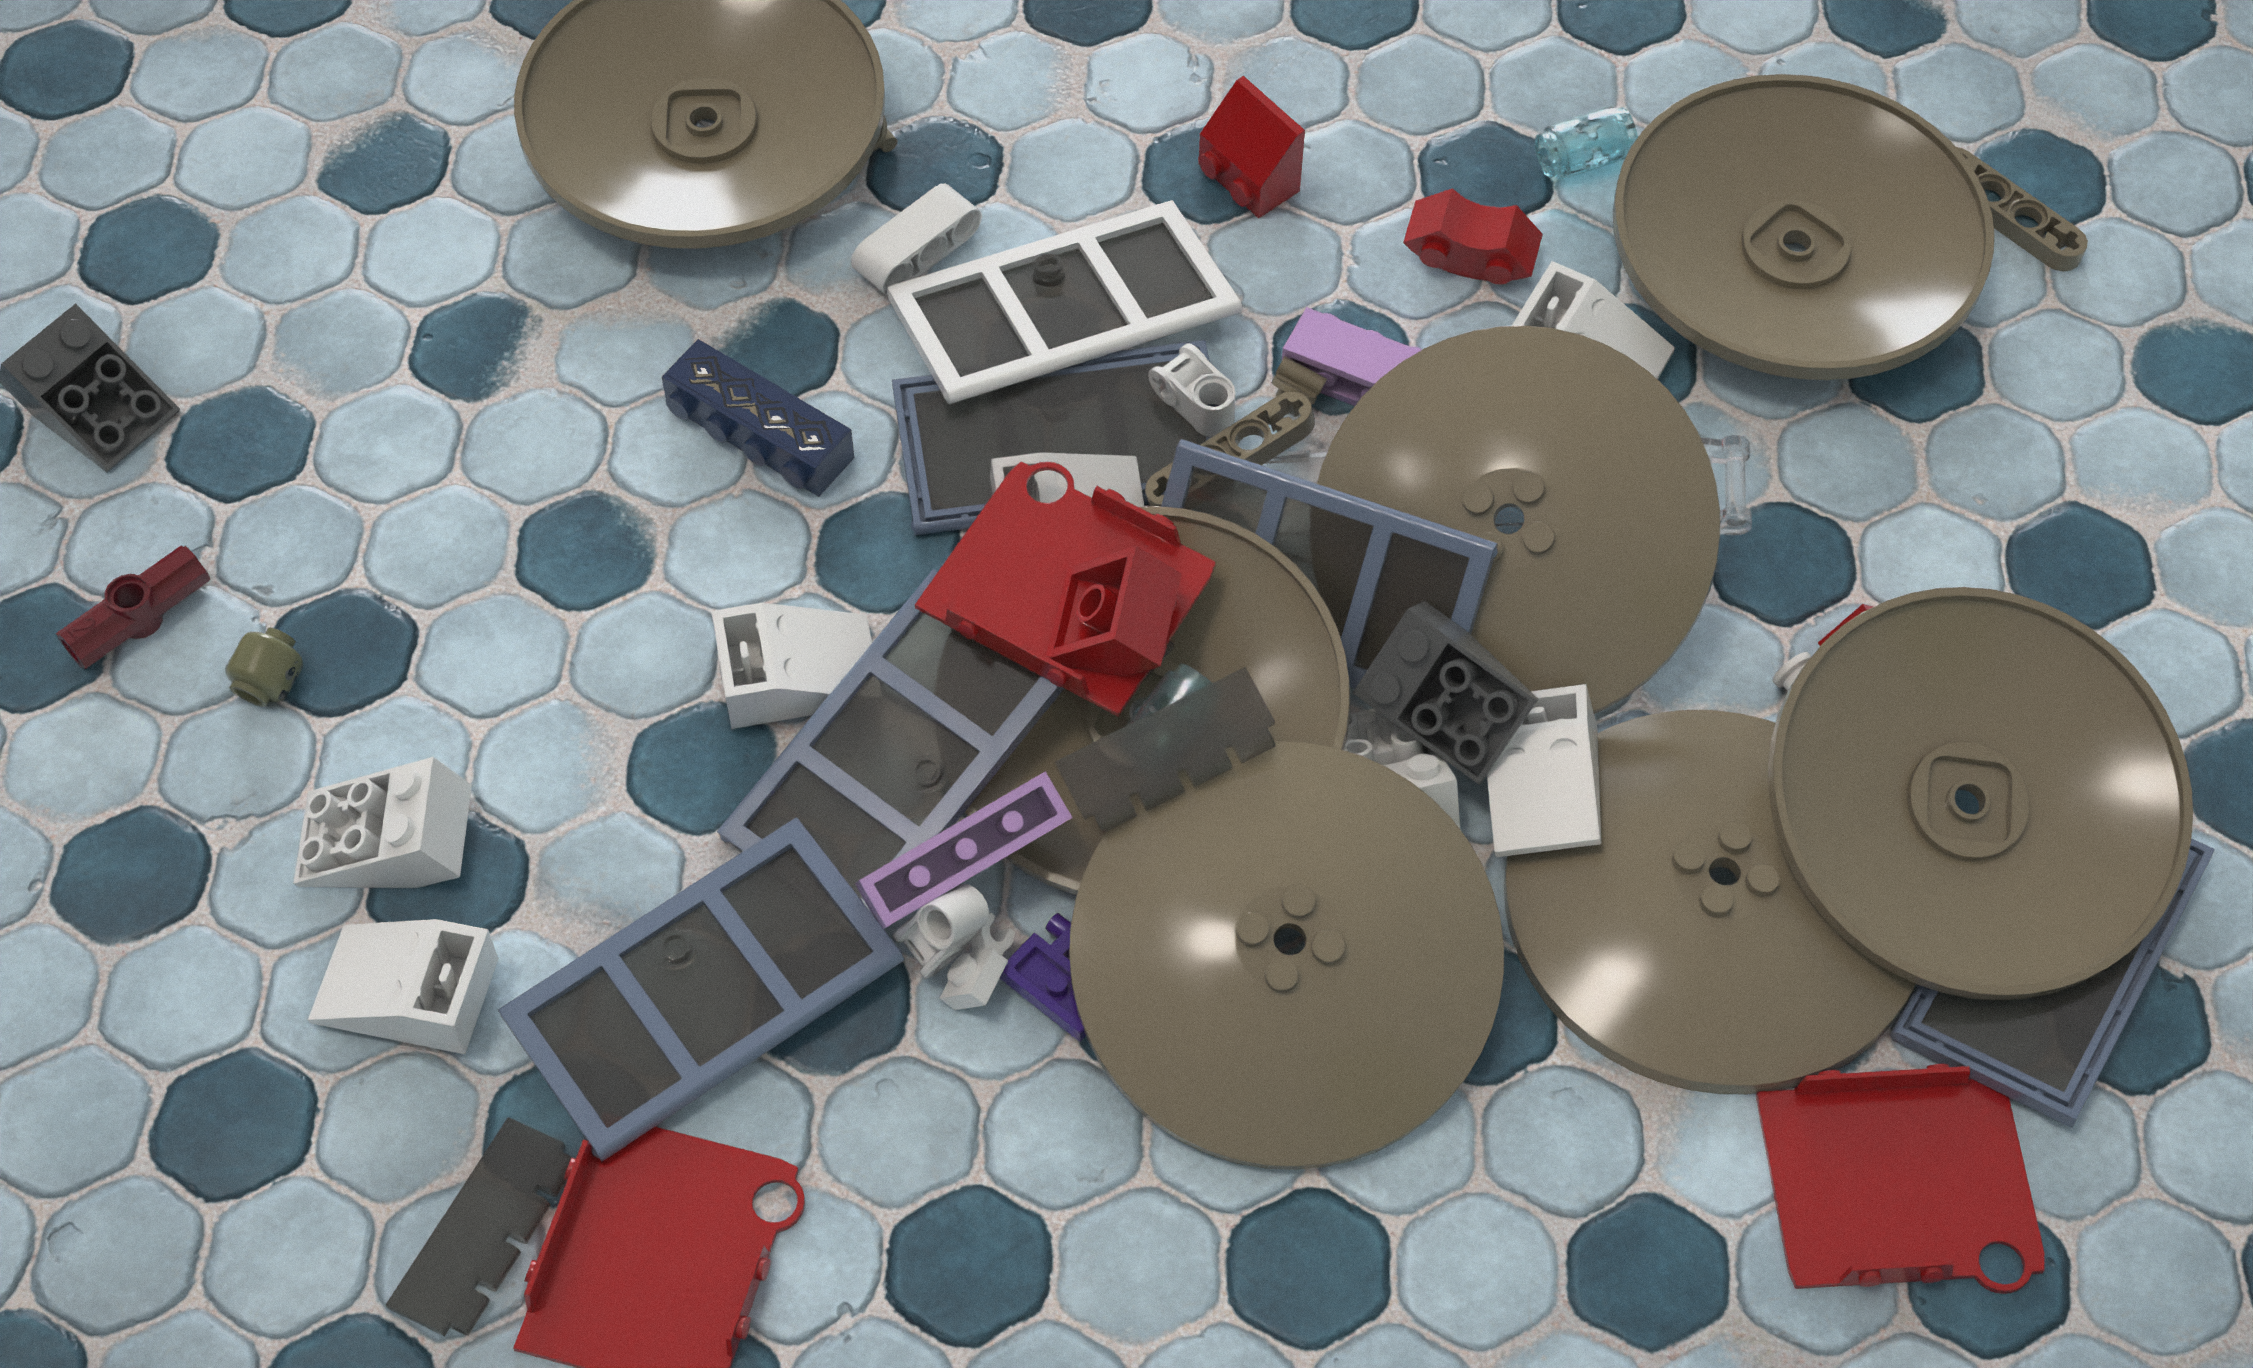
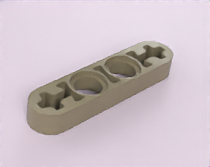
M1956 147L1969 162L1978 176L1983 189L1992 190L2001 197L1999 201H1988L1993 217V225L1997 231L2054 270L2064 272L2078 267L2088 243L2085 234L2079 228L1971 152ZM2021 215L2029 216L2038 223V226L2033 228L2024 227L2016 221L2015 217Z
M1285 392L1200 445L1263 465L1306 438L1312 432L1315 426L1312 405L1309 399L1302 393ZM1289 413L1294 417L1300 415V417L1295 420H1292L1290 417L1284 416ZM1268 425H1271L1273 432L1277 430V433L1272 434ZM1249 435H1258L1264 438L1262 444L1255 449L1245 450L1238 447L1239 442ZM1173 462L1156 472L1147 481L1145 493L1150 506L1161 507L1164 497L1161 494L1166 490ZM1197 467L1185 509H1194L1237 480L1219 474L1211 476L1200 475L1197 472L1199 469Z

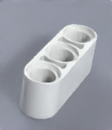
M946 183L939 184L866 237L855 249L851 258V265L858 273L888 296V286L921 276L971 238L979 228L982 213Z

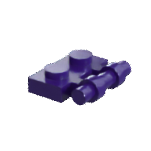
M1056 913L1048 921L1045 929L1057 939L1050 945L1034 932L1008 959L999 979L1081 1042L1086 1037L1076 1008L1071 984L1070 961L1068 959L1071 922L1061 914Z

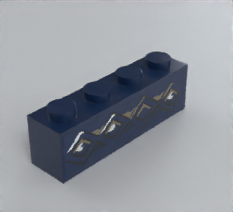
M699 339L662 376L665 402L675 416L683 420H692L705 428L707 433L721 443L727 441L742 450L753 463L760 466L765 464L777 471L795 488H805L819 497L855 458L852 430Z

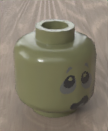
M271 627L265 633L252 631L246 633L239 641L225 667L226 676L232 682L229 687L230 690L240 698L261 707H266L269 702L284 700L303 668L302 657L293 648L296 641L288 634Z

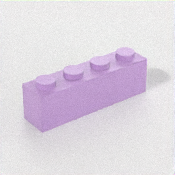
M1306 307L1283 347L1282 360L1285 356L1327 378L1320 393L1355 406L1361 397L1381 377L1422 349L1404 345L1386 338L1376 331L1365 330L1344 322L1332 314L1321 313Z
M1045 771L857 881L855 885L873 916L884 929L1073 817Z

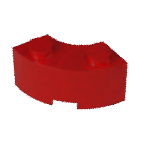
M1452 188L1415 201L1403 243L1419 256L1423 264L1429 267L1440 268L1462 277L1503 285L1512 280L1532 277L1543 234L1517 205L1501 208L1480 205L1465 199Z

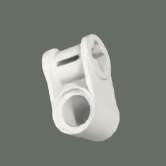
M1190 343L1185 344L1180 348L1179 355L1163 367L1156 366L1149 371V381L1156 394L1182 415L1200 434L1213 437L1234 423V385L1230 379L1226 378L1207 360L1205 355L1196 346ZM1208 404H1216V405H1220V406L1211 407V406H1207V405H1208Z
M960 884L921 907L892 937L897 943L903 942L922 966L920 974L924 979H928L957 958L963 951L962 948L986 925L989 919L987 902L975 887L969 884Z

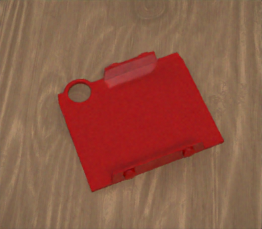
M1021 461L1006 475L915 603V609L955 629L966 638L975 640L1039 674L1054 685L1063 687L1119 717L1150 670L1128 676H1120L1063 666L1046 656L1067 568L1137 545L1180 572L1181 578L1177 591V604L1172 614L1166 644H1168L1209 583L1216 562L1182 545L1177 527L1165 516L1160 514L1153 515L1135 506L1112 489H1107L1106 491L1096 486L1091 498L1075 489L1071 473L1058 463L1039 462L1029 466ZM1040 471H1055L1065 478L1067 490L1059 500L1051 503H1042L1034 500L1028 494V481L1034 474Z
M1933 1064L1927 1066V1069L1841 1073L1840 1070H1827L1819 1072L1818 1075L1805 1076L1793 1090L1756 1092V1101L1787 1270L1795 1289L1853 1285L1872 1287L1885 1283L1918 1281L1934 1283L1941 1280L1974 1278L1982 1287L1989 1291L2008 1294L2024 1287L2032 1274H2043L2044 1248L2009 1097L1973 1079H1969V1066L1949 1067V1064ZM1991 1244H2003L2012 1248L2022 1260L2023 1273L2021 1278L2011 1284H1999L1990 1280L1983 1273L1979 1264L1981 1250Z
M604 1113L601 1117L602 1122L607 1128L622 1119ZM659 1127L652 1128L603 1162L593 1156L591 1143L583 1140L577 1157H571L564 1176V1179H567V1183L537 1261H531L524 1280L528 1282L524 1292L527 1313L514 1344V1351L576 1368H731L740 1339L745 1340L751 1323V1317L748 1316L760 1281H765L771 1265V1260L768 1258L778 1232L788 1230L794 1226L803 1214L805 1197L801 1185L796 1180L799 1171L798 1167L780 1158ZM770 1183L786 1184L797 1195L796 1209L791 1216L780 1222L765 1221L757 1216L753 1209V1200L756 1193L763 1186Z

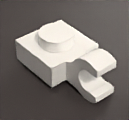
M991 912L989 913L986 925L971 939L972 952L964 953L958 957L947 973L948 982L940 999L954 1010L986 1006L1008 962L1002 955L1012 945L1015 931L1011 928L998 930L993 939L990 934V926L995 919V915Z

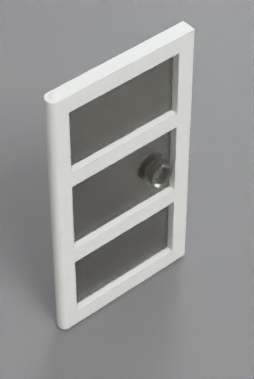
M1173 200L887 287L888 299L949 405L1242 312L1240 299Z

